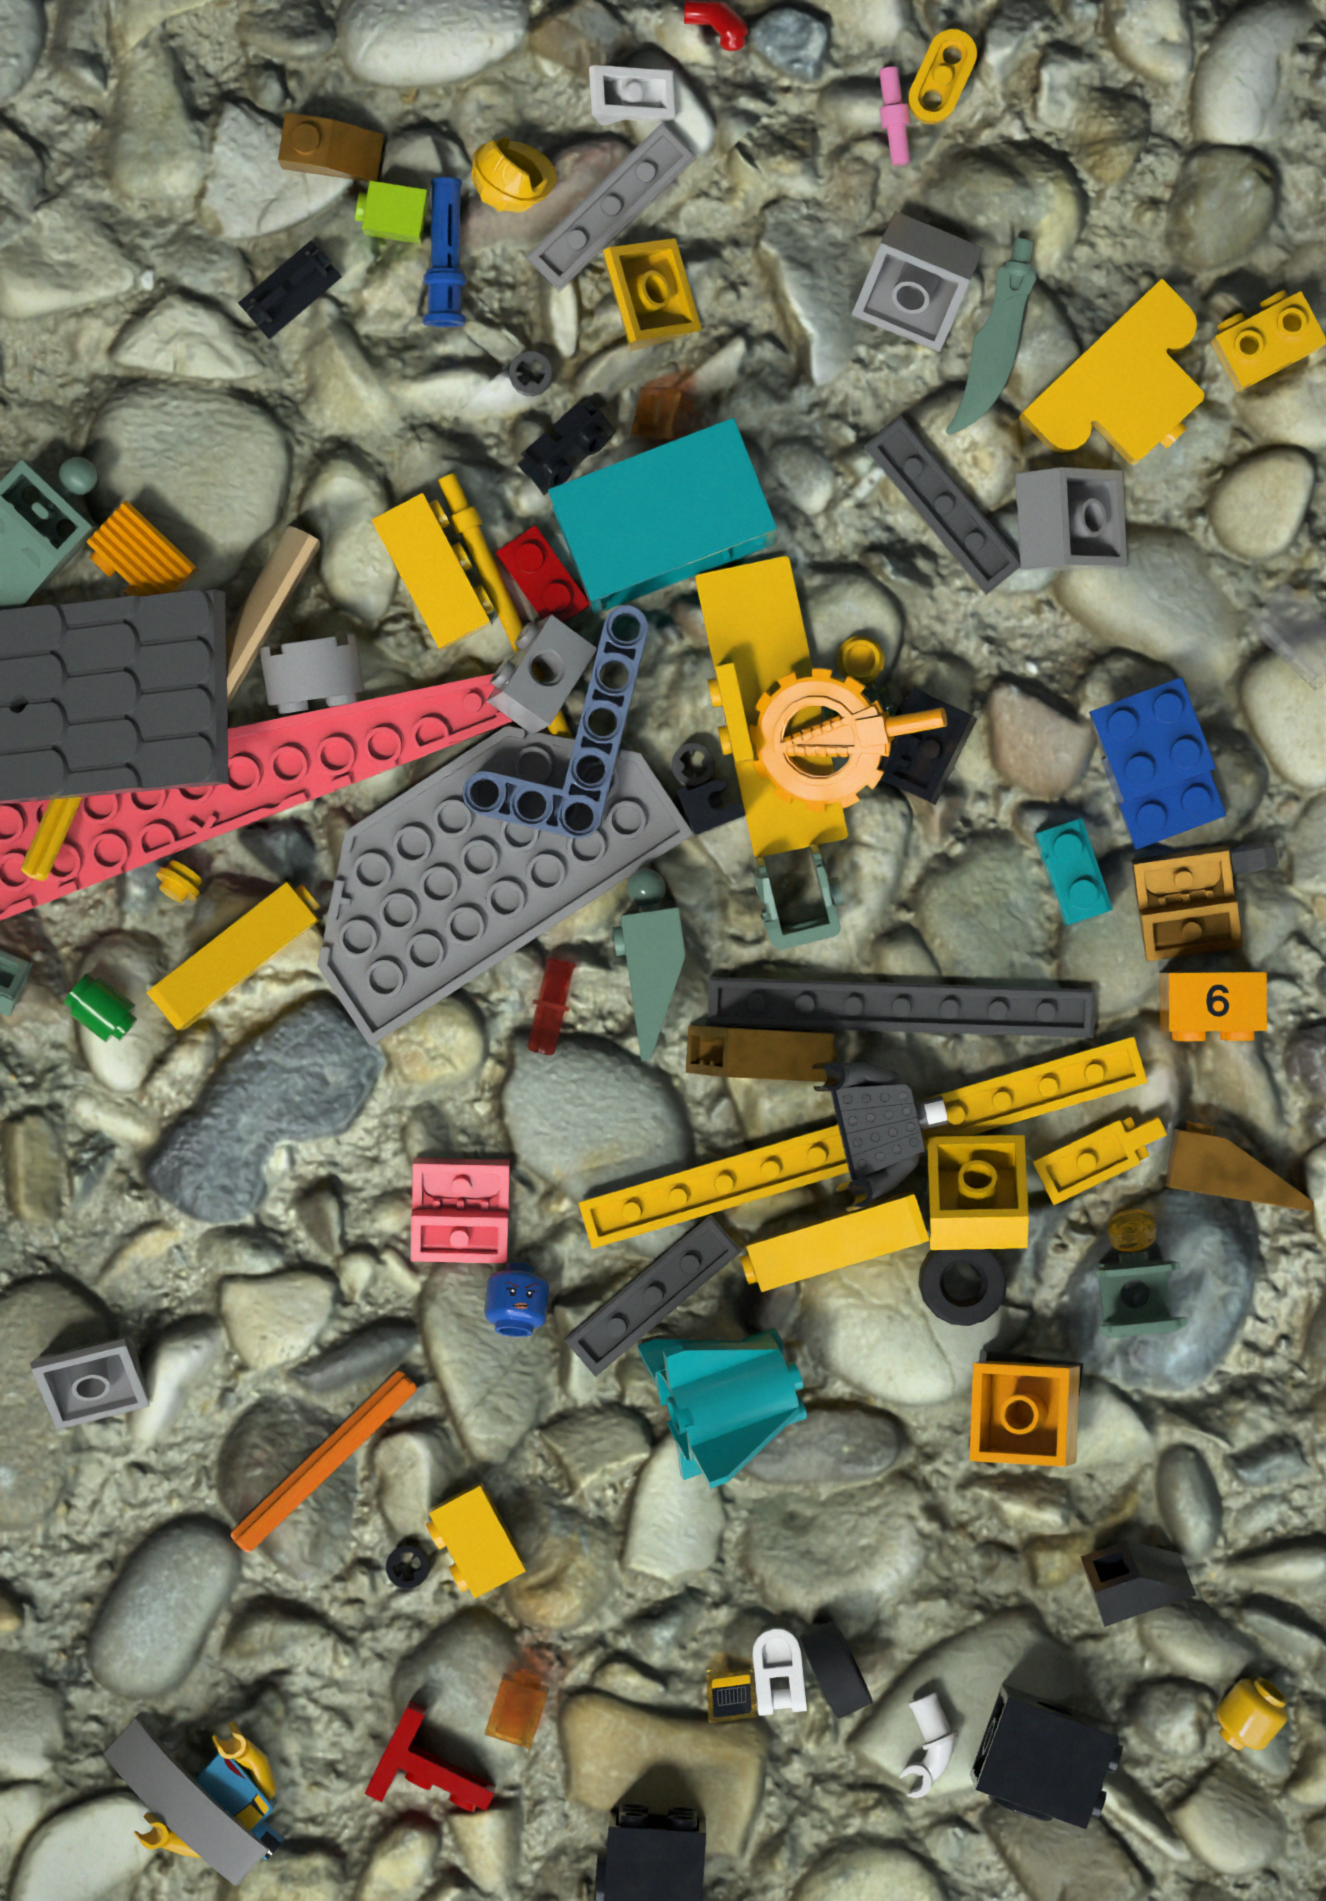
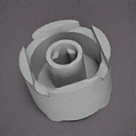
M356 634L345 635L346 645L337 646L336 636L279 645L281 654L271 656L269 646L259 648L268 705H278L279 713L283 714L309 710L307 700L325 698L328 707L356 703V693L364 691Z

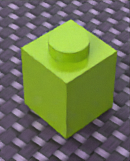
M369 181L368 193L359 192L355 221L363 222L362 230L366 236L422 245L429 202L428 191L426 189Z

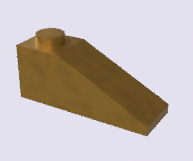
M1187 1121L1186 1131L1173 1130L1164 1186L1313 1212L1314 1202L1227 1138L1214 1136L1216 1126Z

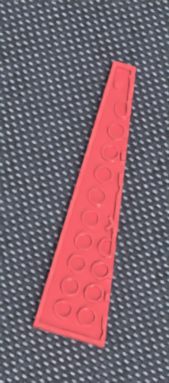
M494 674L228 729L229 784L82 797L45 881L35 880L26 876L21 871V865L50 800L0 804V921L514 722L512 719L486 701L495 687L490 683Z

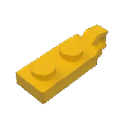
M1130 1116L1121 1121L1118 1119L1032 1162L1052 1204L1056 1205L1141 1164V1160L1150 1156L1145 1145L1166 1136L1167 1132L1158 1116L1135 1126Z

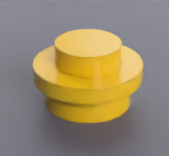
M854 636L847 639L840 646L836 656V665L843 678L847 679L850 675L862 684H866L875 680L884 667V653L880 645L872 638Z
M171 860L166 868L160 867L157 871L156 876L162 882L159 889L176 902L183 903L186 898L196 901L200 896L198 888L203 880L185 865Z

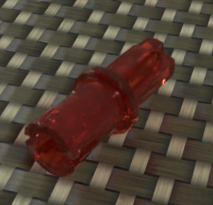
M546 957V966L538 1000L533 999L532 1004H536L527 1047L528 1050L535 1053L553 1055L556 1050L564 1011L569 1012L570 1007L566 1006L576 964Z

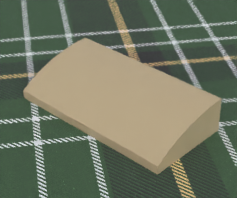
M287 525L226 632L227 709L260 653L259 648L264 646L321 546L317 538L295 527Z

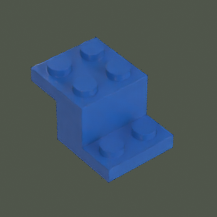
M1182 677L1089 712L1106 757L1101 762L1134 850L1227 816L1210 770L1216 769Z

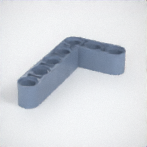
M630 605L616 607L607 615L604 622L563 790L489 771H480L472 774L463 786L464 802L472 812L480 816L573 839H585L597 832L602 821L648 635L647 620L638 608ZM621 616L634 617L640 624L638 636L629 642L618 640L612 632L615 620ZM612 662L624 665L629 673L626 684L618 689L606 687L600 679L602 669ZM601 709L608 710L616 716L617 726L610 735L598 736L590 730L589 719L595 711ZM589 756L599 758L605 765L603 778L593 784L583 782L577 774V767L580 761ZM482 780L494 782L499 790L497 801L489 807L477 806L471 797L474 785ZM537 792L545 798L546 809L539 818L527 819L520 814L518 806L524 794ZM577 803L589 806L594 814L592 824L583 831L571 829L565 820L567 810Z

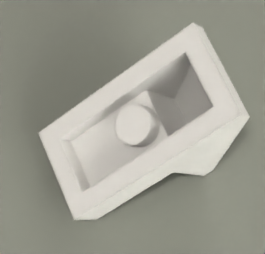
M600 65L589 67L592 116L600 125H608L622 120L665 122L676 119L672 70Z

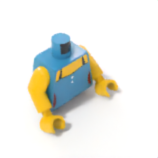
M232 1721L227 1724L233 1734L232 1738L223 1741L218 1739L216 1735L212 1736L218 1753L195 1780L230 1815L237 1816L270 1849L263 1857L267 1860L285 1839L264 1821L277 1803L274 1797L277 1785L267 1755L250 1740L244 1738L238 1724ZM152 1812L145 1813L143 1817L153 1826V1829L146 1834L134 1831V1836L147 1849L152 1850L161 1847L183 1856L201 1858Z

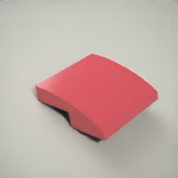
M414 1157L411 1261L507 1264L510 1160Z

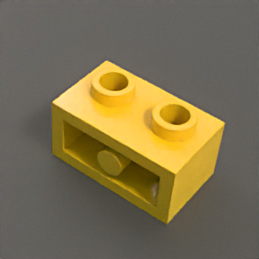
M1286 290L1280 291L1259 303L1263 309L1262 312L1247 320L1243 312L1217 325L1220 334L1211 340V344L1237 393L1320 350L1326 345V337L1302 291L1290 297Z
M482 1481L430 1509L429 1515L432 1521L426 1523V1527L438 1549L446 1546L455 1562L449 1566V1570L461 1592L469 1589L474 1599L526 1572L527 1564Z

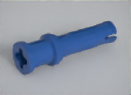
M452 177L433 178V180L431 179V269H427L426 274L423 275V283L428 286V313L423 315V324L443 328L461 327L466 325V317L461 314L462 286L467 284V276L460 269L462 180Z

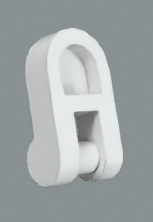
M773 1626L764 1629L757 1635L752 1651L759 1716L772 1715L774 1709L792 1708V1712L807 1711L802 1657L798 1639L791 1631L784 1627ZM789 1676V1689L771 1690L770 1678Z

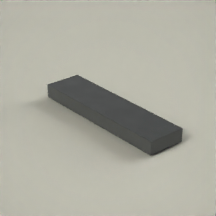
M902 416L898 417L864 445L863 448L985 596L1021 567L1020 559Z
M710 1214L565 1338L564 1341L595 1377L598 1376L740 1254L742 1250Z

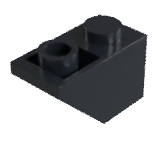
M1124 1541L1080 1556L1090 1591L1104 1627L1196 1595L1180 1553Z

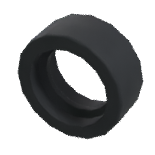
M835 1621L826 1623L800 1636L801 1644L812 1670L838 1719L873 1703L861 1671Z

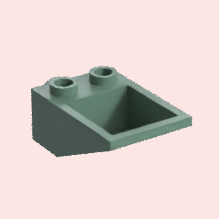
M72 457L66 460L59 469V482L57 485L32 461L23 459L0 482V610L27 607L81 550L95 531L100 528L96 522L70 499L73 495L87 494L96 485L97 470L88 459ZM35 486L40 491V499L31 505L26 502L24 494L28 487ZM66 519L71 520L75 525V531L68 538L63 537L59 531L61 522Z
M652 869L636 871L627 883L628 896L634 904L639 906L640 913L622 915V926L612 927L616 956L626 955L641 1061L651 1060L685 959L679 907L659 910L658 903L665 895L666 885L663 877Z

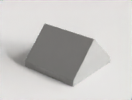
M133 1334L40 1356L30 1362L31 1370L56 1430L150 1407Z

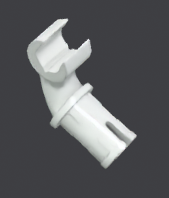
M936 1691L908 1703L926 1742L922 1745L923 1750H927L921 1762H912L906 1766L899 1777L902 1778L910 1773L924 1776L922 1778V1787L913 1789L907 1794V1796L913 1798L926 1795L933 1786L934 1781L943 1774L953 1752L955 1737L959 1735L957 1730H951Z

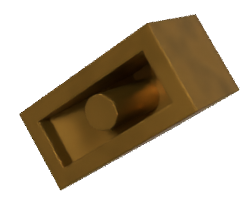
M285 112L278 161L283 170L364 182H378L384 134L334 119Z

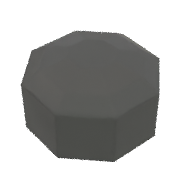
M1258 841L1242 844L1230 852L1232 873L1235 872V875L1277 868L1276 865H1279L1276 847L1269 842Z

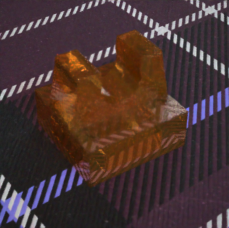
M641 387L631 434L645 438L676 440L686 436L687 430L676 427L675 419L677 411L691 412L693 402L681 396V392L667 387Z

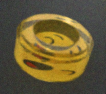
M1124 1210L1114 1215L1107 1224L1110 1244L1114 1249L1121 1252L1141 1251L1151 1246L1157 1239L1155 1219L1152 1214L1144 1210Z

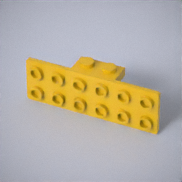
M782 556L698 574L695 577L716 676V678L707 679L713 708L722 706L726 725L717 727L723 755L732 754L754 856L759 858L806 848L815 843L820 845L846 839L848 832L840 802L827 804L826 812L806 810L807 803L794 798L791 804H788L773 793L777 787L768 776L761 780L753 765V761L759 758L756 745L751 744L749 724H757L760 711L754 708L765 691L773 695L781 688L777 680L789 673L796 671L799 678L812 675L813 667L789 557ZM808 706L799 710L790 719L786 736L824 721L821 706ZM791 756L802 769L812 773L830 774L835 772L832 757Z

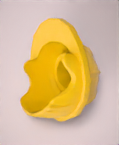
M505 136L496 141L491 140L488 143L481 144L472 156L471 179L474 187L481 197V201L495 208L498 212L518 213L526 211L532 205L543 201L552 192L558 180L555 167L544 154L525 143L510 141Z

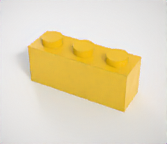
M421 493L371 519L440 651L492 625L487 614L495 609L482 585L474 589L472 588L465 571L473 567L460 542L450 546L442 530L449 526L450 523L437 499L428 503L424 494Z

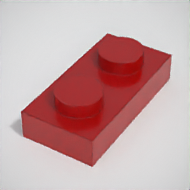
M536 525L496 552L541 620L553 615L564 624L590 606Z

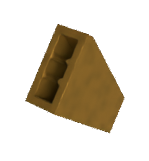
M688 1025L685 1073L732 1078L826 1082L827 1075L824 1069H812L813 1064L818 1062L837 1063L834 1034Z

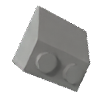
M894 211L852 316L940 352L984 248Z
M1059 467L1016 473L1018 546L1021 570L1064 571L1128 567L1123 470Z

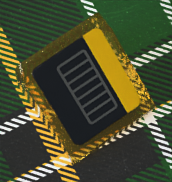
M754 1668L706 1670L709 1723L757 1717Z

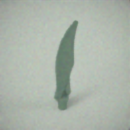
M1015 238L1010 261H1006L1005 266L1000 267L996 272V291L992 312L985 325L974 336L966 387L958 410L946 429L948 435L967 428L981 418L994 404L1006 385L1016 356L1027 296L1030 294L1036 281L1035 272L1032 266L1029 265L1033 241Z

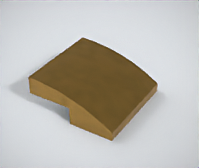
M1227 845L1131 859L1140 927L1147 961L1242 948L1238 902L1234 896L1230 851Z

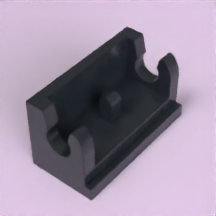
M712 781L689 791L687 787L677 790V795L695 838L744 819L745 813L741 803L726 805L720 810L714 809L722 805V798L714 797L709 799V797L725 791L727 786L725 781Z

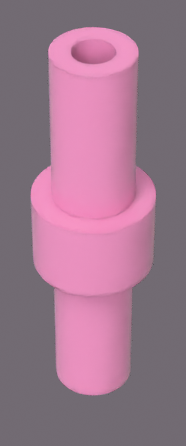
M886 67L879 69L884 107L879 108L882 129H887L892 166H902L911 163L906 126L910 125L908 104H903L898 67Z

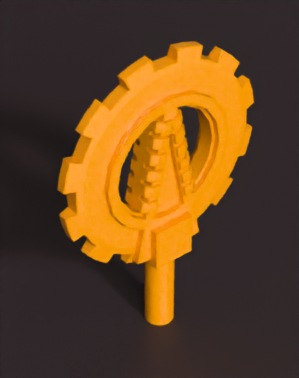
M812 668V675L799 678L797 672L794 671L777 680L781 688L773 695L765 691L754 708L760 711L757 724H749L751 744L756 745L759 758L753 761V765L761 780L768 776L777 787L773 793L788 804H791L794 798L807 803L806 810L826 812L827 804L840 802L843 809L861 800L858 792L866 785L873 789L880 781L885 771L878 767L882 756H890L891 741L894 739V736L946 727L947 717L944 708L890 717L889 711L884 712L878 700L874 703L870 702L862 693L866 686L850 675L844 681L832 677L833 669ZM808 706H825L840 714L786 736L790 719L803 708ZM791 756L849 757V760L841 769L835 772L815 774L802 769Z

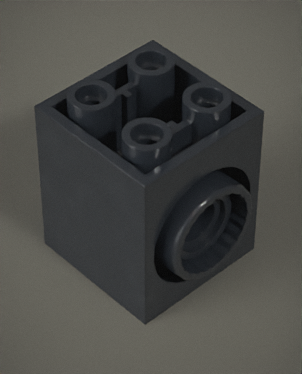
M1002 1684L973 1763L970 1777L975 1790L988 1794V1798L1006 1809L1037 1820L1051 1821L1055 1818L1087 1829L1090 1818L1098 1820L1107 1795V1792L1102 1790L1103 1781L1107 1772L1115 1773L1121 1759L1123 1746L1118 1744L1119 1736L1110 1722Z
M621 1804L619 1811L610 1810L607 1847H598L594 1901H702L706 1817L697 1816L696 1809L686 1807L668 1808V1814L648 1813L649 1807L640 1804Z

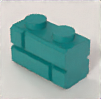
M1082 818L1033 834L1054 900L1058 902L1057 909L1063 926L1113 910Z

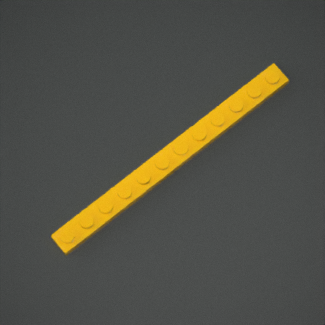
M1134 1036L921 1099L925 1100L942 1096L948 1119L947 1125L921 1130L925 1149H927V1137L972 1136L1148 1083ZM837 1124L578 1202L591 1248L594 1249L845 1174L849 1170Z

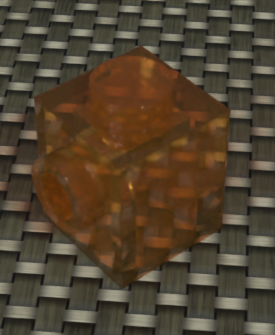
M515 1669L513 1675L503 1672L484 1734L531 1749L549 1692V1686L541 1684L542 1677L522 1669Z

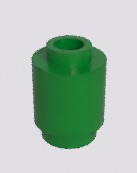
M88 973L79 980L63 1002V1004L71 1009L70 1015L105 1043L112 1037L121 1041L138 1019L131 1014L136 1006L132 1001L101 977L94 979Z

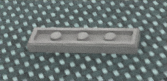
M662 122L525 256L526 259L560 293L697 159V155Z

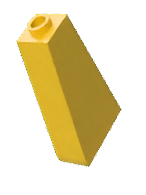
M290 882L284 883L146 993L176 1030L187 1029L319 922L320 918L314 911L320 907V904L303 884L295 889Z
M908 1190L871 1202L866 1207L854 1211L837 1213L746 1243L749 1254L741 1256L740 1260L748 1284L758 1282L761 1292L912 1247L930 1241L915 1194Z

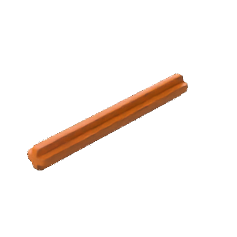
M401 1370L396 1371L231 1531L230 1535L234 1542L245 1552H252L416 1393L417 1386L413 1380Z

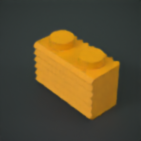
M127 500L115 510L86 542L95 550L89 558L107 576L111 577L117 571L130 583L124 590L128 596L135 595L141 597L180 592L200 571Z

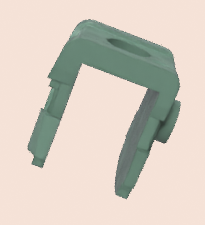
M816 843L809 845L826 915L780 926L763 857L755 858L757 867L752 869L757 894L765 909H761L762 915L760 916L771 943L777 949H786L831 938L840 933L841 925L836 907L844 905L838 877L828 878L823 854L819 851Z
M1144 1250L1118 1253L1119 1262L1098 1263L1095 1278H1099L1103 1315V1324L1099 1326L1101 1334L1109 1338H1126L1128 1336L1155 1333L1168 1334L1176 1332L1187 1325L1188 1318L1171 1317L1167 1272L1181 1269L1179 1262L1165 1260V1257L1148 1259V1251ZM1131 1280L1144 1282L1148 1289L1146 1302L1136 1308L1125 1305L1121 1298V1289L1124 1284Z

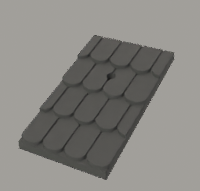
M214 589L203 591L189 590L141 597L134 595L62 605L47 604L0 610V804L229 784L225 592Z

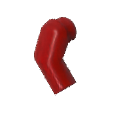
M685 0L684 24L711 25L720 34V46L724 50L738 51L744 47V36L748 34L747 24L729 4L721 1Z

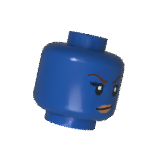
M525 1263L506 1264V1270L496 1272L488 1278L484 1313L486 1320L495 1326V1332L510 1337H528L533 1335L534 1329L545 1324L549 1284L545 1278L534 1273V1266Z

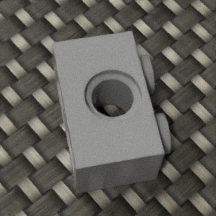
M553 615L537 623L530 621L521 630L514 642V645L519 649L511 662L505 660L495 671L490 680V683L495 687L486 700L531 734L550 726L597 650L595 646ZM532 662L537 663L543 669L544 682L539 681L533 675L531 669Z

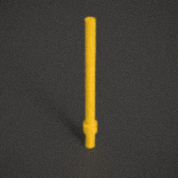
M456 473L449 474L438 480L453 514L449 519L456 535L462 534L512 649L516 654L519 648L514 645V642L524 626L479 526L483 522L476 506L470 507ZM532 662L531 669L533 675L539 681L544 682L543 669L537 663ZM560 709L550 726H548V729L553 736L570 739L573 736Z

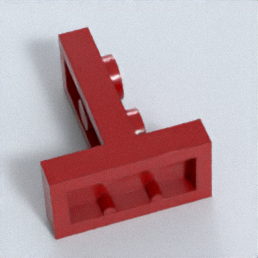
M410 1700L364 1794L382 1802L398 1768L407 1772L405 1779L416 1786L431 1790L432 1786L435 1785L450 1793L448 1800L453 1804L471 1812H474L476 1806L486 1811L495 1794L496 1785L411 1744L427 1708Z

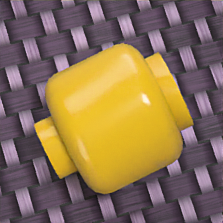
M1258 1677L1256 1680H1240L1216 1709L1217 1719L1222 1726L1219 1734L1229 1745L1237 1750H1242L1244 1746L1253 1750L1264 1749L1288 1720V1712L1285 1707L1288 1702L1287 1698L1276 1686L1262 1677Z

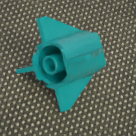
M775 1327L741 1340L654 1339L637 1346L638 1352L657 1387L661 1406L667 1405L671 1420L667 1421V1424L676 1442L679 1469L683 1480L703 1474L710 1489L727 1483L786 1426L807 1418L803 1401L798 1392H796L803 1389L801 1374L794 1361L785 1362L782 1356L785 1354L783 1342Z

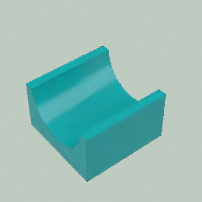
M734 417L548 489L553 503L552 509L594 615L773 546L777 532L776 524Z

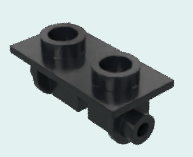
M310 240L240 300L238 304L270 340L338 282L342 276L333 267L325 254Z
M588 399L582 405L577 402L553 424L554 428L563 436L561 440L556 443L545 432L520 454L523 458L517 463V466L528 478H531L544 496L548 493V489L564 484L571 476L573 469L589 455L599 452L606 445L608 438L615 432L600 409L598 410Z

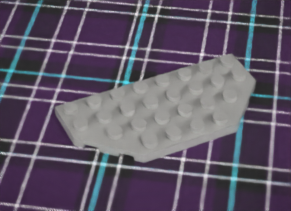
M511 726L503 727L345 831L317 966L370 1046L693 835L641 753L619 749L601 824L597 832L585 839H573L480 816L472 812L465 804L463 786L472 774L480 771H489L563 790L575 740L538 732L531 734L525 729ZM586 757L580 761L577 767L578 777L585 783L593 784L599 782L605 774V765L597 757ZM482 780L474 785L471 797L477 806L489 807L497 801L499 790L494 782ZM537 792L524 794L519 801L518 809L520 814L527 819L539 818L546 809L545 798ZM577 803L567 810L565 820L571 829L583 831L592 824L594 814L589 806Z

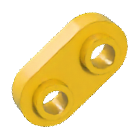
M948 29L940 32L932 40L908 95L909 109L912 115L920 122L931 125L939 124L947 120L953 113L977 58L976 45L967 33L957 29ZM948 49H955L959 52L961 60L957 64H948L943 59V53ZM927 93H936L940 97L941 104L937 108L925 106L923 97Z

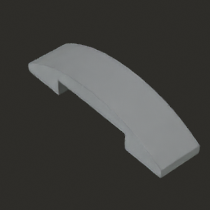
M135 1718L104 1753L105 1757L138 1797L184 1843L233 1885L238 1886L270 1849L237 1816L230 1815L169 1754L171 1750L139 1718Z

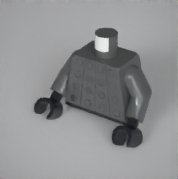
M868 1062L815 1063L812 1069H824L827 1080L823 1086H814V1090L831 1093L851 1181L840 1184L837 1190L838 1192L847 1189L853 1191L855 1202L845 1209L848 1212L866 1207L872 1199L895 1189L917 1167L919 1161L918 1153L925 1151L921 1130L948 1124L943 1098L938 1096L914 1102L909 1083H902L896 1072Z

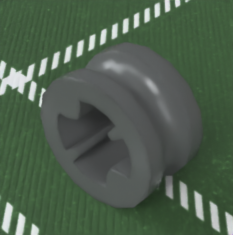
M536 351L520 353L513 359L509 367V377L512 386L518 393L524 396L534 397L540 395L549 388L552 382L553 372L550 362L544 355ZM535 362L541 364L544 368L539 370V374L544 375L542 382L537 384L530 381L526 386L520 383L518 379L522 378L523 375L517 371L523 363L529 367Z
M688 743L682 745L675 752L672 758V771L680 783L696 787L704 784L711 778L714 772L715 761L712 753L706 746L699 743ZM693 751H697L704 756L702 765L706 768V771L701 777L697 778L696 773H693V778H688L682 774L685 765L680 759L686 752H689L691 757L693 756Z

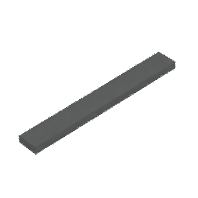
M709 978L707 1026L1093 1038L1095 990Z

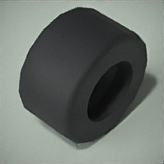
M992 1249L931 1250L927 1253L920 1267L918 1286L924 1303L936 1317L951 1325L970 1326L985 1321L998 1310L1006 1294L1007 1277L1002 1261ZM969 1263L980 1273L981 1287L978 1293L970 1299L956 1300L949 1296L945 1290L944 1276L947 1270L954 1264Z

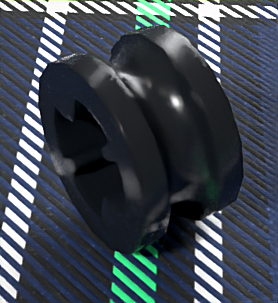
M403 1545L396 1548L389 1555L386 1562V1573L389 1580L394 1585L403 1589H412L419 1586L427 1579L430 1572V1560L427 1553L415 1545ZM403 1553H412L411 1559L414 1560L418 1557L421 1562V1568L414 1572L413 1580L403 1579L405 1573L399 1576L395 1570V1565L402 1561Z

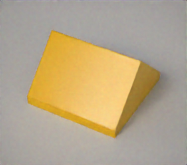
M676 238L614 246L603 250L605 266L630 352L702 331Z

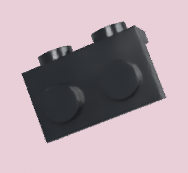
M915 687L910 697L906 696L900 702L895 716L943 707L947 717V726L894 736V739L891 741L890 756H882L878 768L885 771L881 777V780L885 783L936 805L977 718Z

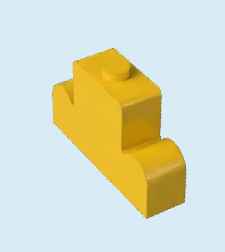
M1161 279L1021 413L1019 419L1047 448L1058 454H1071L1079 450L1089 438L1092 426L1132 465L1139 463L1159 443L1167 449L1187 430L1181 421L1203 401L1205 396L1203 390L1169 356L1183 350L1195 336L1197 321L1194 312Z

